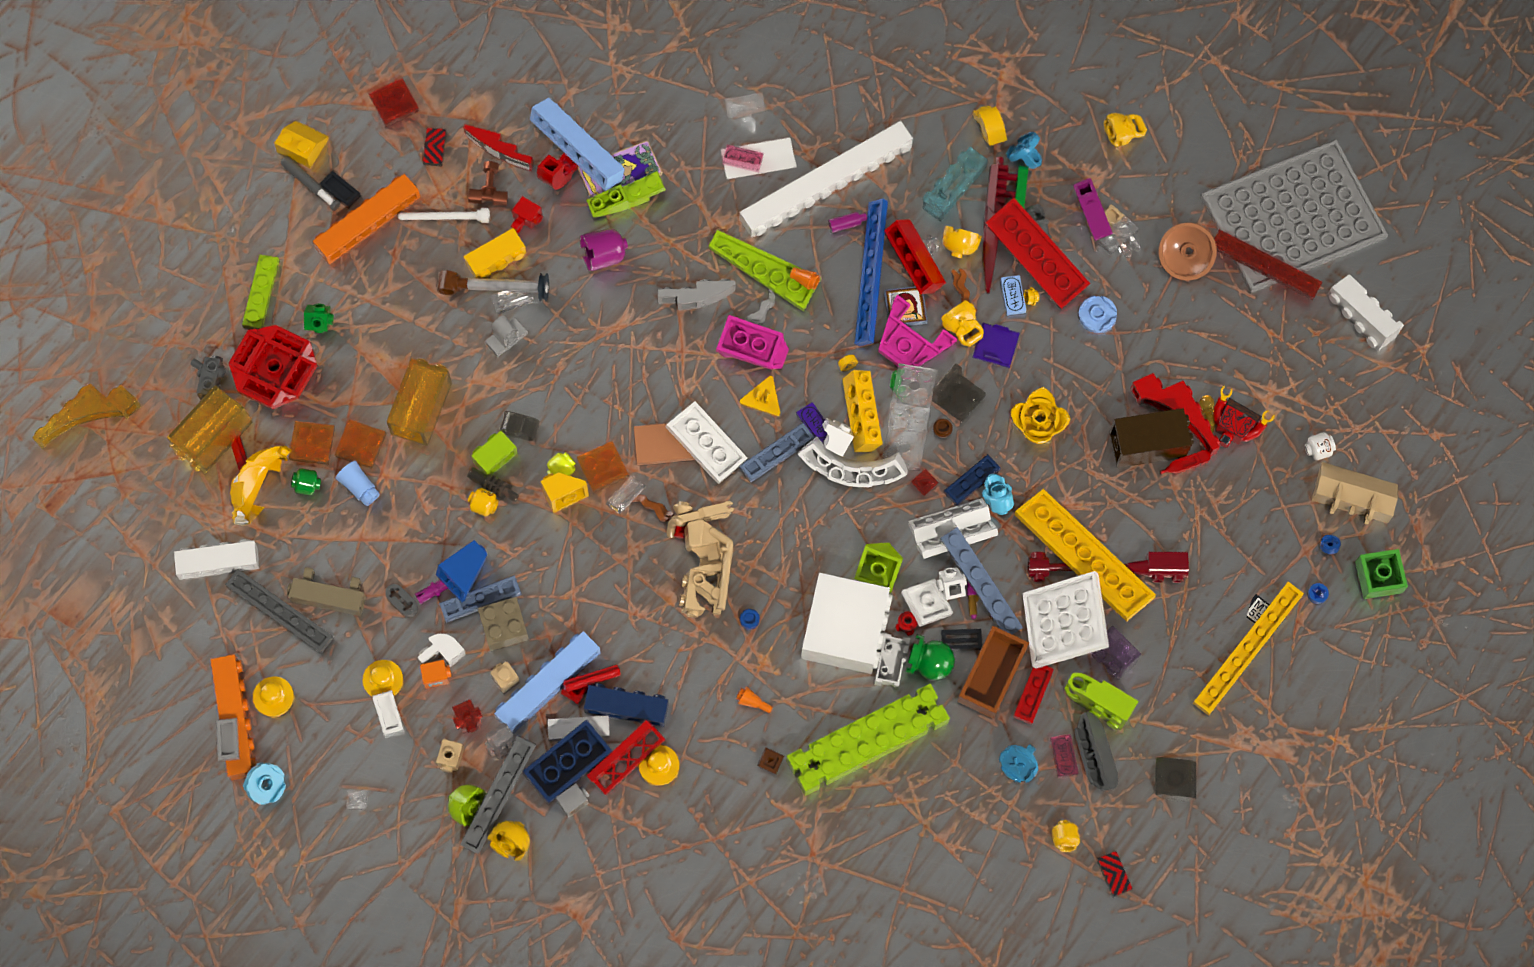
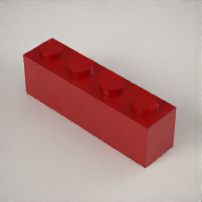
M910 219L896 220L884 230L920 294H934L946 283Z

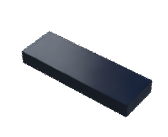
M987 454L947 487L944 493L958 506L979 489L990 474H997L1001 468Z

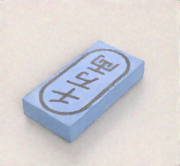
M1020 275L1002 277L1000 282L1007 316L1026 313Z

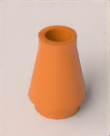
M794 267L790 273V278L808 290H815L820 281V276L814 271Z

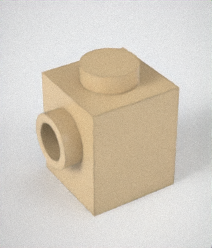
M507 661L505 663H498L492 668L493 671L490 672L492 679L503 694L520 683L519 677Z
M445 739L442 740L436 761L441 771L452 773V770L458 771L464 751L463 744Z

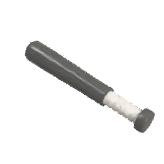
M289 156L281 160V165L315 195L320 196L326 201L332 211H336L340 207V201L334 200L327 194L324 188Z

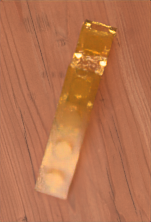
M89 383L79 390L75 398L67 401L58 414L52 415L49 422L44 427H40L32 438L43 449L61 434L90 421L113 417L128 419L141 405L121 384L117 388H113L106 398Z

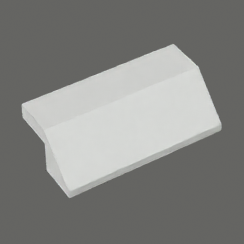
M983 498L908 521L917 549L923 559L947 552L948 550L940 538L957 527L968 544L998 535L997 528L991 521L988 505Z

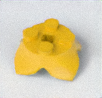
M1045 387L1033 391L1025 403L1019 402L1015 404L1010 412L1016 427L1022 431V434L1029 441L1036 444L1050 441L1055 434L1062 432L1071 419L1064 408L1056 406L1054 396ZM1037 416L1042 417L1041 420L1044 421L1038 422L1035 419H1037Z

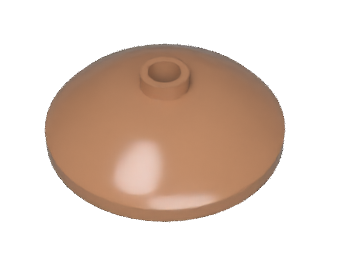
M1182 223L1172 227L1164 234L1159 245V259L1163 268L1171 276L1180 280H1195L1204 276L1213 267L1217 256V246L1213 236L1206 228L1195 223ZM1188 247L1193 250L1191 255L1186 253Z

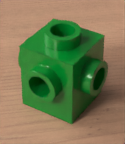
M321 303L307 305L304 311V330L316 333L327 332L330 325H333L334 322L331 306H325Z

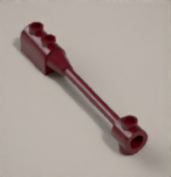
M1032 552L1030 557H1028L1027 573L1028 577H1033L1034 582L1045 581V577H1049V571H1073L1065 563H1049V557H1046L1045 552ZM1148 552L1145 560L1124 564L1134 574L1152 578L1154 583L1164 582V578H1172L1173 583H1182L1184 578H1188L1189 574L1188 552Z

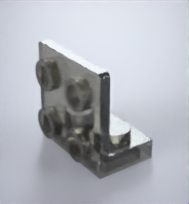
M956 363L931 391L932 401L960 422H963L986 396L983 390L962 376V367Z

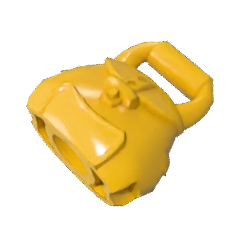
M1110 113L1104 120L1106 134L1115 147L1124 146L1130 143L1133 138L1142 137L1147 132L1142 117L1136 114ZM1132 119L1135 120L1136 125H1137V127H1138V129H1139L1140 132H1137V131H1136V127H1135V124H1134V122L1132 121Z
M966 300L941 317L942 326L947 331L956 334L959 342L964 346H972L981 340L984 334L982 326L976 320L974 305ZM974 328L979 331L966 341L964 340L963 335L969 333Z

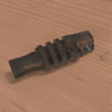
M474 467L470 469L467 477L482 485V488L494 492L497 498L503 501L508 498L513 502H516L519 498V495L511 490L513 486L492 474L486 475Z

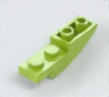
M657 171L628 185L622 186L620 184L587 199V203L592 216L600 217L650 201L649 197L666 189Z

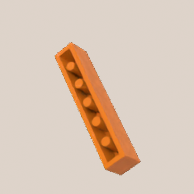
M405 174L395 177L387 187L380 188L376 195L364 200L357 209L349 211L342 220L334 222L330 229L319 233L315 240H313L315 249L330 265L420 198L419 190Z
M235 654L211 659L219 720L238 719L240 760L226 761L227 775L230 780L246 778L248 772L257 764L256 757L252 755V750L255 749L254 740L249 735V730H252L251 720L246 715V711L249 710L247 698L244 699L243 691H246L244 679H241L240 672H243L242 661L238 660Z

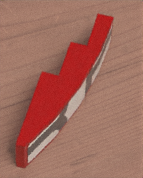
M464 124L465 136L477 146L511 165L532 171L534 166L533 157L518 153L517 145L503 142L500 133Z

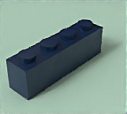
M602 684L588 686L584 705L585 713L609 716V718L643 723L648 720L654 726H665L669 701L665 699V696L659 694L647 696L641 691L630 693L625 692L626 690L620 687L608 689Z

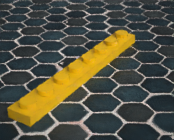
M1290 582L1286 583L1193 702L1195 706L1208 716L1211 714L1304 593Z

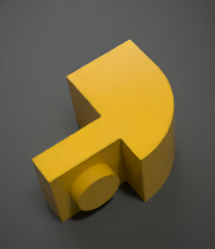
M982 106L978 110L973 111L974 119L981 125L983 139L989 146L1007 140L1004 123L996 106Z

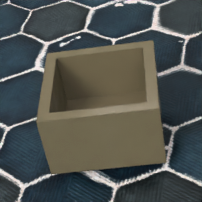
M517 597L478 608L490 651L529 640Z

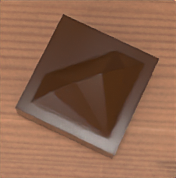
M765 747L757 766L776 774L784 755Z

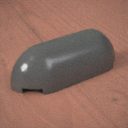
M1085 712L1080 716L1081 719L1078 722L1077 728H1075V737L1088 780L1092 785L1103 791L1115 789L1118 784V774L1104 727L1093 713Z

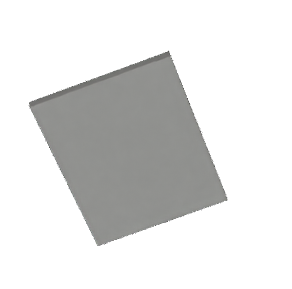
M1337 140L1201 193L1200 196L1250 293L1388 237L1385 228Z

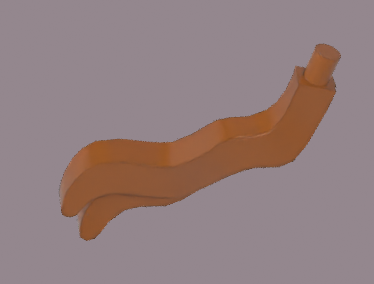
M961 268L958 270L960 274L952 270L951 274L954 278L952 285L960 294L961 303L965 300L970 303V292L964 285L967 278L966 272Z
M633 495L631 498H627V502H641L644 508L655 511L661 522H667L670 520L669 517L675 515L674 512L668 511L665 505L650 501L645 495Z

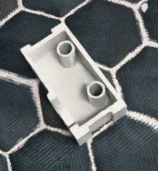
M885 633L874 685L881 686L884 684L898 689L902 668L906 663L910 638L903 637V639Z

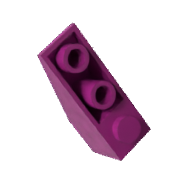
M1091 178L1073 184L1094 240L1096 241L1113 234Z

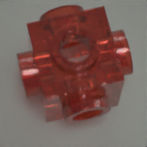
M471 699L452 707L456 716L452 718L457 729L461 728L463 733H473L482 725L480 721L483 718L479 707L474 708Z

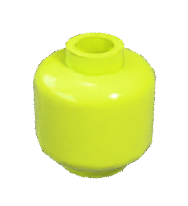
M558 452L547 462L549 469L547 474L559 472L570 476L575 472L574 465L576 462L567 452L564 454Z

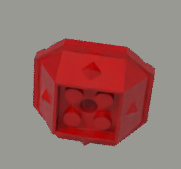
M277 325L248 330L229 361L238 393L272 410L299 399L318 366L311 342ZM273 366H279L278 370L270 371Z

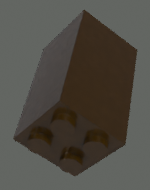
M1184 408L1114 419L1109 434L1117 468L1174 460L1187 456L1192 444H1194L1193 434L1189 433L1188 426L1190 421L1188 414H1185Z

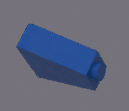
M474 540L438 565L436 576L461 602L466 600L485 564L487 557L485 548Z

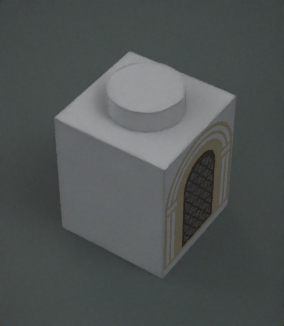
M575 783L557 796L556 800L569 818L589 804L587 799L589 795L583 786L579 788Z

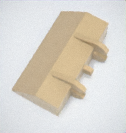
M1322 462L1311 501L1330 506V514H1334L1338 508L1348 511L1350 515L1355 513L1365 516L1363 523L1366 525L1372 519L1388 523L1394 515L1398 499V484Z

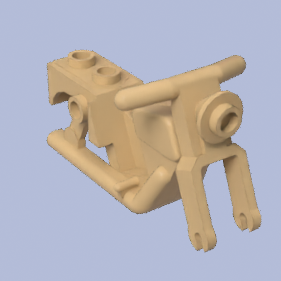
M680 501L678 504L673 505L677 516H673L668 522L667 537H674L675 526H685L686 550L689 552L693 551L700 559L699 567L690 569L682 578L681 586L684 587V594L680 595L679 606H682L681 613H686L688 617L696 618L705 611V608L701 607L697 602L695 592L704 597L709 604L713 605V615H721V610H725L733 541L706 522L728 518L734 508L727 507L733 504L731 501L702 507L696 511H693V507L689 506L688 502ZM717 575L716 588L707 582L705 578Z

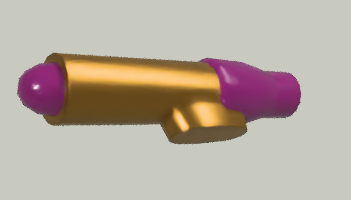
M967 581L969 614L972 619H976L978 615L976 604L978 596Z

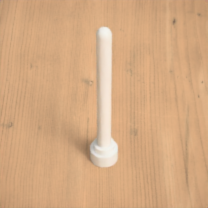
M481 208L477 212H400L398 219H477L481 223H489L490 210L489 208Z

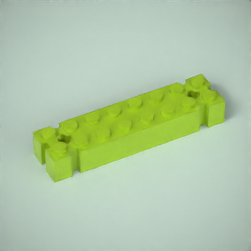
M931 683L916 690L915 697L911 698L910 694L809 744L808 751L803 753L802 749H799L787 755L786 762L793 775L797 773L800 775L797 783L804 796L819 790L820 783L823 781L828 785L927 735L928 728L930 727L935 731L947 725L950 718L943 705L937 706L938 696ZM918 710L925 711V715L922 713L918 714ZM810 765H818L817 770L814 768L810 769Z

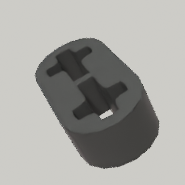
M397 584L388 586L385 591L387 600L403 616L408 618L415 616L418 611L415 600L401 586ZM391 591H398L401 599L398 600L395 596L391 598ZM405 602L407 605L413 604V610L405 611V607L402 603Z

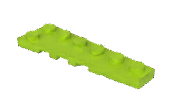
M719 230L716 231L709 244L710 250L800 310L805 311L815 290H808L790 278V273L794 267L802 268Z

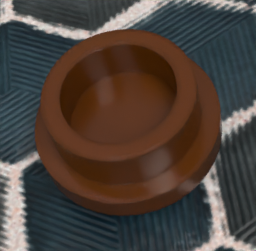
M938 419L933 425L934 434L940 438H946L952 433L953 426L947 419Z

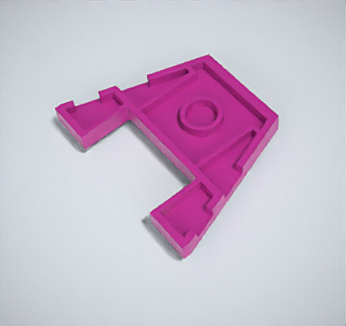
M896 295L877 351L907 374H910L955 344L958 339L943 329L937 339L931 344L900 321L911 304L899 295Z

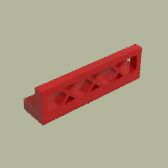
M646 720L586 776L607 795L666 739L650 721ZM653 731L659 740L653 745L646 744V736ZM634 747H642V755L638 759L631 758V750ZM619 761H627V769L623 773L616 772V764ZM605 774L612 775V783L607 788L599 781Z

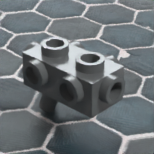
M219 356L205 357L204 363L194 358L190 363L191 366L198 369L200 380L196 393L204 403L212 404L221 392L220 380L224 378L225 366L222 363L223 358Z

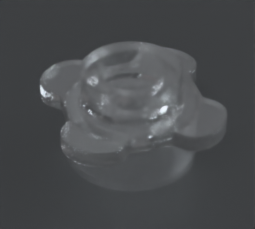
M930 234L927 235L923 243L930 255L933 256L934 252L939 251V241L936 237H932Z
M349 790L347 793L349 796V802L346 804L347 808L350 810H365L367 807V791Z

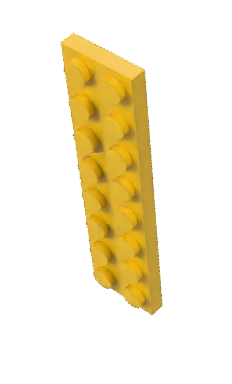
M1044 489L1015 511L1014 515L1078 576L1096 571L1099 575L1102 599L1126 622L1155 598L1156 594Z

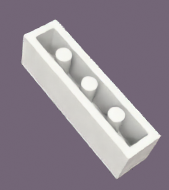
M243 539L239 541L240 543L222 542L218 546L201 545L200 548L196 549L190 547L181 548L180 551H174L176 575L180 580L234 573L237 569L240 571L260 569L258 547L255 541Z

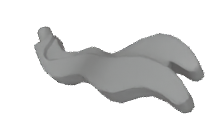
M769 290V298L762 301L759 311L748 315L746 321L757 325L764 323L767 311L775 304V293L772 290Z

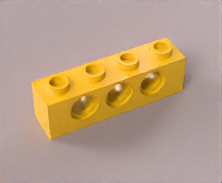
M853 370L842 381L850 428L854 435L852 439L854 452H872L883 443L870 371Z

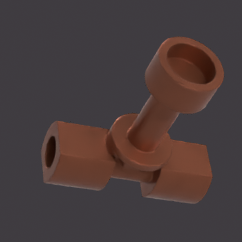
M484 162L483 172L487 173L486 184L481 189H469V203L482 204V201H493V205L507 206L508 192L496 191V188L493 186L494 174L498 173L499 168L497 162Z

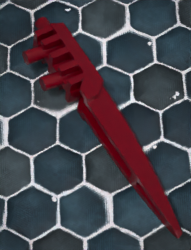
M997 157L996 164L991 165L989 168L985 204L983 264L985 289L989 294L999 239L985 225V222L1005 206L1006 198H1015L1016 191H1006L1007 181H1017L1018 176L1017 173H1009V165H1003V157Z

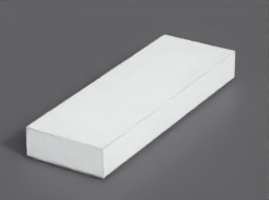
M609 716L548 719L549 740H561L586 719L601 737H610Z

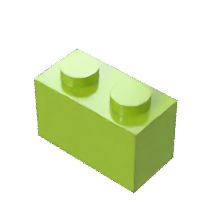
M499 431L497 434L493 433L487 439L488 442L483 446L480 445L475 448L471 455L473 463L488 478L518 453L517 447L502 431Z

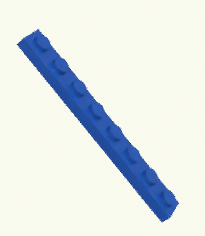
M885 199L869 202L854 343L858 346L874 343L885 236L884 230L888 201Z

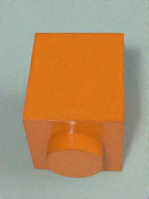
M444 660L420 665L425 689L449 684L448 678L452 677L450 665L446 666Z

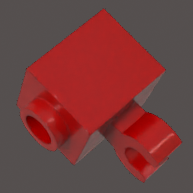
M522 196L512 209V216L515 220L511 227L514 228L517 234L521 232L524 225L533 229L535 225H539L543 218L542 208Z

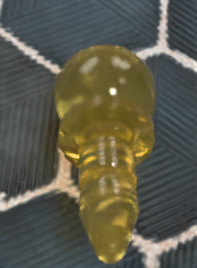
M1205 395L1201 397L1199 404L1201 409H1203L1202 414H1206L1205 417L1208 419L1211 425L1210 430L1213 433L1215 423L1212 413L1215 401L1211 396Z

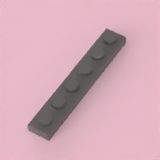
M239 569L235 571L225 584L226 587L322 654L333 640L331 634Z
M517 735L460 843L461 846L479 854L536 746L535 743Z

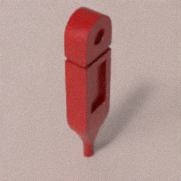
M1202 450L1171 462L1167 468L1161 470L1160 474L1166 472L1178 474L1209 462L1211 454L1207 450Z

